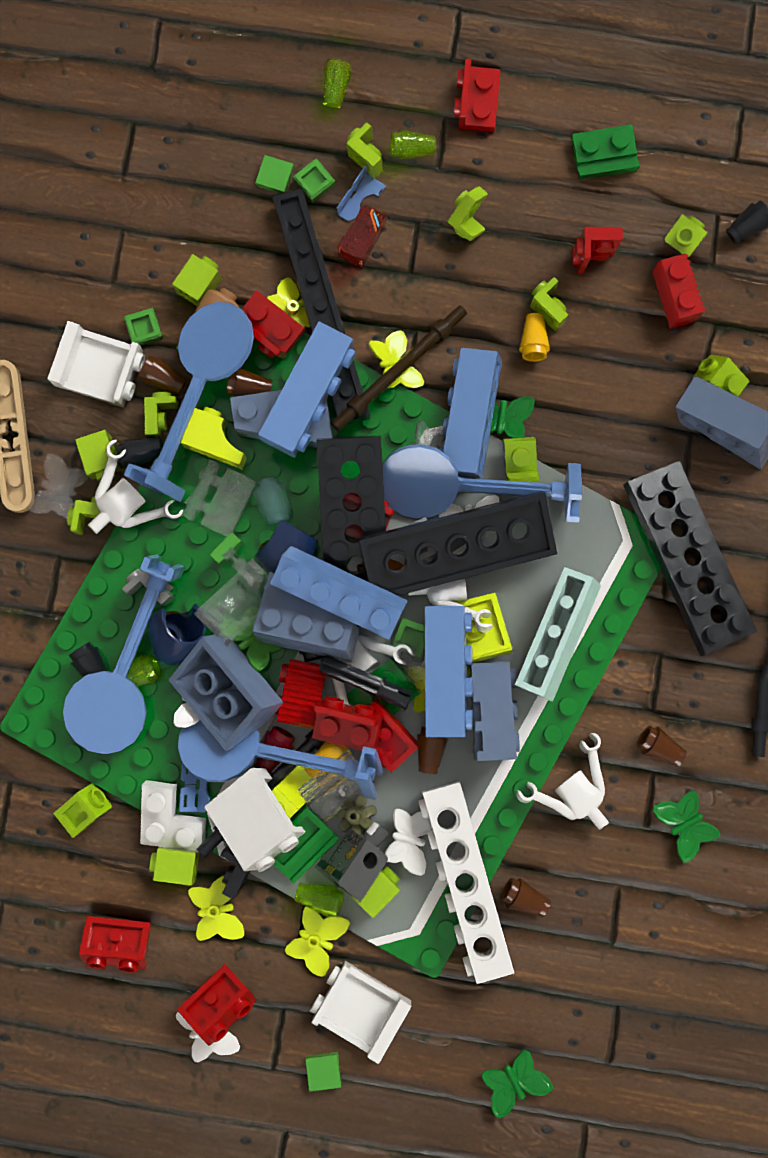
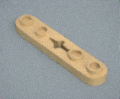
M0 360V494L2 503L7 509L15 513H23L33 506L35 491L21 376L13 363L7 360ZM9 421H11L12 431L18 433V437L13 438V448L15 449L13 452L9 441L3 439L4 435H8Z

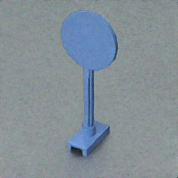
M215 302L200 308L188 319L181 331L178 349L182 364L193 375V378L158 459L154 460L151 470L128 464L124 476L161 495L163 493L181 502L185 490L167 478L172 469V460L205 383L229 377L242 367L251 353L254 340L253 327L242 309L231 303Z
M422 444L403 446L390 453L382 463L384 500L389 502L388 507L403 516L415 519L434 517L449 508L455 501L458 492L525 496L542 491L545 493L546 498H551L553 501H564L566 522L579 523V500H582L581 464L568 463L565 481H552V484L460 478L458 470L449 456L437 448Z
M157 554L144 557L140 570L150 574L146 583L148 588L114 672L101 671L88 674L76 682L67 694L63 709L66 729L74 741L88 751L101 754L121 751L135 742L143 730L147 714L144 696L136 684L127 678V674L160 592H164L168 581L171 582L181 578L185 566L181 564L171 566L162 562V557Z
M201 720L193 726L182 727L179 733L178 751L182 763L193 776L207 782H226L239 777L252 766L255 758L259 757L344 775L346 779L357 781L364 798L376 800L377 797L372 781H374L375 775L382 776L383 767L377 750L374 748L363 746L360 760L349 759L347 762L261 744L259 730H256L229 751L223 749Z

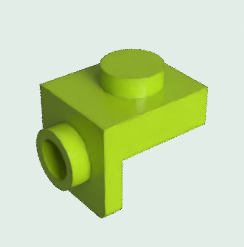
M480 186L470 192L465 190L460 194L454 203L457 208L447 221L454 227L455 232L459 236L469 241L480 236L485 230L473 218V215L488 195Z
M682 214L664 241L679 253L687 254L690 257L708 232L703 229L705 225L693 216L687 218Z
M710 355L704 359L693 378L695 376L737 397L750 382L729 357Z
M92 497L91 502L75 500V505L70 507L67 517V524L71 526L70 531L83 535L86 517L95 518L101 513L97 507L95 497Z

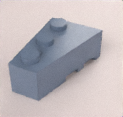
M695 376L676 405L679 422L689 429L698 430L714 442H717L761 470L768 460V411Z
M282 390L230 397L234 428L238 436L260 439L258 433ZM327 399L323 404L326 407V411L319 424L313 423L308 432L311 435L308 447L317 448L316 439L333 438Z
M269 572L253 628V633L257 639L265 644L322 656L328 655L336 659L352 662L360 632L357 625L271 585L270 582L274 573Z
M510 662L472 663L470 665V678L473 679L471 704L473 710L474 760L517 759L516 752L520 751L519 733H515L514 720H518L517 700L512 701V688H516V670L510 669Z

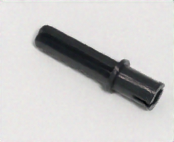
M328 655L323 657L319 665L318 671L373 695L376 701L379 698L403 710L406 709L413 693L412 690H407L387 681L385 676L383 679Z

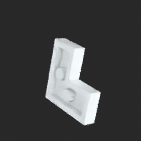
M146 780L142 784L140 844L198 852L196 849L206 840V818L176 814L177 784Z

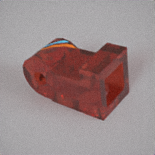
M364 204L355 222L352 223L346 235L337 246L338 256L362 269L386 224L388 216Z

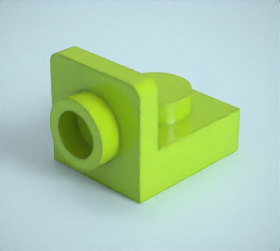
M365 123L361 128L354 129L349 135L346 143L348 156L362 169L366 166L367 173L375 179L383 171L382 155L374 145L369 143L373 139L372 126L369 123Z
M555 277L548 283L543 280L533 290L531 294L534 297L530 307L536 313L544 315V321L554 331H557L565 323L569 314L565 312L566 307L559 299L550 297L559 282Z
M156 392L152 394V397H144L145 435L147 437L160 436L162 438V431L167 430L166 413L161 412V410L179 409V402L175 396H171V393Z
M535 437L503 439L505 476L507 481H540L537 471Z
M92 783L77 792L53 814L71 837L74 838L97 818L110 810L112 805L106 799L105 794Z

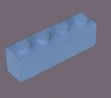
M320 321L318 322L258 433L262 442L293 458L296 457L298 451L302 453L305 451L311 439V435L308 432L313 423L319 424L326 411V407L323 406L328 395H335L341 383V379L338 378L343 367H350L356 355V351L353 350V338Z
M461 348L459 358L456 357L454 359L453 376H456L454 387H450L448 392V406H451L449 417H445L442 433L443 436H446L444 448L440 447L439 450L449 456L457 468L460 478H483L502 359L498 351Z
M292 546L282 555L270 582L275 587L386 639H390L408 601Z
M425 606L426 737H466L467 730H473V710H467V697H473V679L467 678V665H472L473 651L472 645H467L466 632H472V613H466L465 606Z

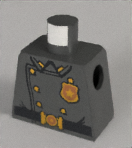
M376 822L371 824L363 836L350 829L317 863L315 868L337 887L361 902L388 861V857L378 847L389 833Z

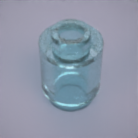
M276 477L258 481L259 487L254 488L253 491L261 519H265L266 525L280 523L281 520L287 521L291 519L289 514L291 506L284 482L277 481Z

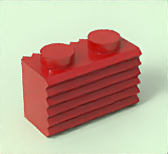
M687 254L661 260L652 271L670 329L696 322L705 310L702 306L704 302L700 301L702 296L698 295L700 290L696 289L698 284L694 283L696 278L693 277L694 272L691 271L692 267L689 265L691 261L687 260L689 256Z
M292 658L289 659V664H282L279 682L285 684L282 696H278L284 703L274 713L278 714L277 722L314 729L317 712H314L313 708L314 704L321 700L326 676L318 671L320 664Z

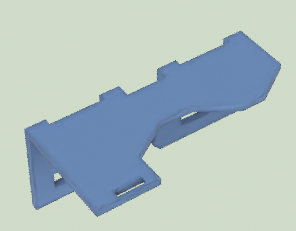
M364 166L353 182L351 189L347 191L337 206V215L348 222L356 219L360 214V203L362 200L372 194L379 197V192L381 189L383 192L386 185L368 175L366 166ZM354 191H356V193L354 194V196H353L352 199H351L350 196L352 195V193H353Z
M182 763L181 780L185 781V784H196V780H200V787L196 789V785H185V788L180 789L179 812L205 813V806L210 800L207 792V781L193 776L189 770L188 774H186V767ZM196 794H198V805H197V807H195V795H196ZM184 795H187L186 807H184Z

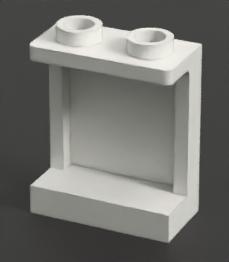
M67 321L48 380L56 387L124 408L126 401H130L135 391L133 380L136 371L140 372L144 365L145 354H143V349L138 343L132 342V344L121 342L84 330L79 324Z
M266 768L249 769L205 806L206 811L244 871L258 870V872H262L275 863L274 857L281 852L286 853L299 844L298 838L305 833L302 826L295 827L269 788L267 783L272 780V777Z
M345 961L341 968L335 966L326 982L331 986L325 997L319 994L311 1007L310 1012L314 1014L311 1023L316 1026L321 1024L367 1052V1057L379 1064L412 1007L411 1000Z

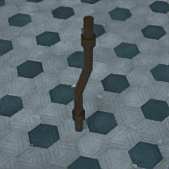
M459 305L446 318L439 319L430 328L431 331L360 396L355 395L346 403L347 408L330 422L331 426L337 432H340L355 417H361L375 398L439 340L443 341L452 333V328L467 315L466 310Z

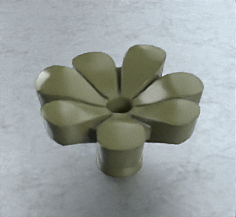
M359 795L356 801L351 796L344 797L343 804L345 807H338L335 810V816L343 820L339 823V829L346 832L350 828L362 835V828L368 830L373 823L369 817L376 815V807L374 805L366 806L367 798H364L363 795ZM353 813L356 814V819L352 817Z

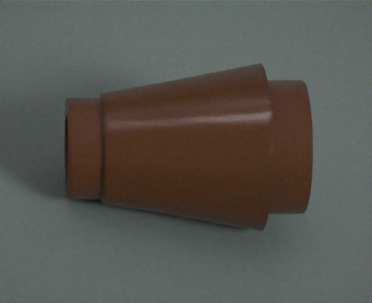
M152 356L147 358L138 375L139 378L144 380L143 384L177 396L187 381L160 357L154 358Z
M239 368L228 377L226 394L237 397L270 392L272 379H266V377Z
M421 726V732L417 734V741L421 744L418 748L419 772L437 774L448 738L426 737V727Z
M646 727L637 741V747L642 750L643 755L674 765L675 767L680 766L686 757V750L682 749L659 727Z
M510 878L501 893V901L506 903L507 908L544 917L547 914L551 904L550 899L546 898L521 878L517 880Z

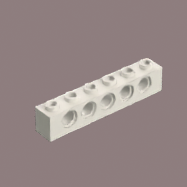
M457 781L422 791L424 799H420L418 802L423 819L429 817L433 830L427 831L432 850L438 849L442 860L436 862L441 882L447 880L450 888V893L445 894L449 912H456L459 924L454 925L458 944L465 943L468 956L462 957L467 976L474 975L476 984L514 974L460 782ZM444 810H450L456 816L455 823L448 828L441 827L437 822L438 815ZM452 842H460L464 845V854L458 859H452L446 854V849ZM467 873L473 877V884L469 889L461 890L456 887L455 881L460 874ZM471 905H477L482 909V916L477 921H469L464 917L465 910ZM486 937L491 940V947L487 952L479 953L474 950L473 945L478 938Z

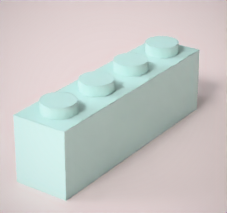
M564 567L515 683L516 686L553 702L601 588V585L593 577Z

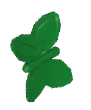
M522 396L513 400L508 408L507 401L501 400L500 407H498L495 401L490 434L496 430L498 435H501L504 431L511 439L524 438L525 427L523 421L528 419L534 410L535 399L530 396Z
M696 791L688 792L682 796L678 803L672 801L660 802L653 806L652 810L656 818L664 824L677 825L671 829V833L674 836L680 833L676 841L677 854L684 863L689 862L695 857L701 842H710L720 836L719 829L709 822L701 821L704 817L703 814H697L700 804Z
M526 1049L521 1051L514 1059L512 1067L506 1065L505 1071L497 1068L484 1070L481 1075L486 1085L493 1090L491 1108L495 1117L499 1119L508 1115L515 1105V1092L519 1100H523L526 1097L523 1089L531 1095L544 1096L552 1092L554 1088L550 1079L544 1073L534 1070L532 1056Z

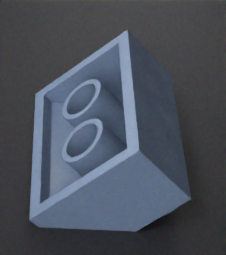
M220 633L202 637L169 679V682L225 751L231 750L265 725L284 703L262 675L249 664L247 657L232 640L223 637Z

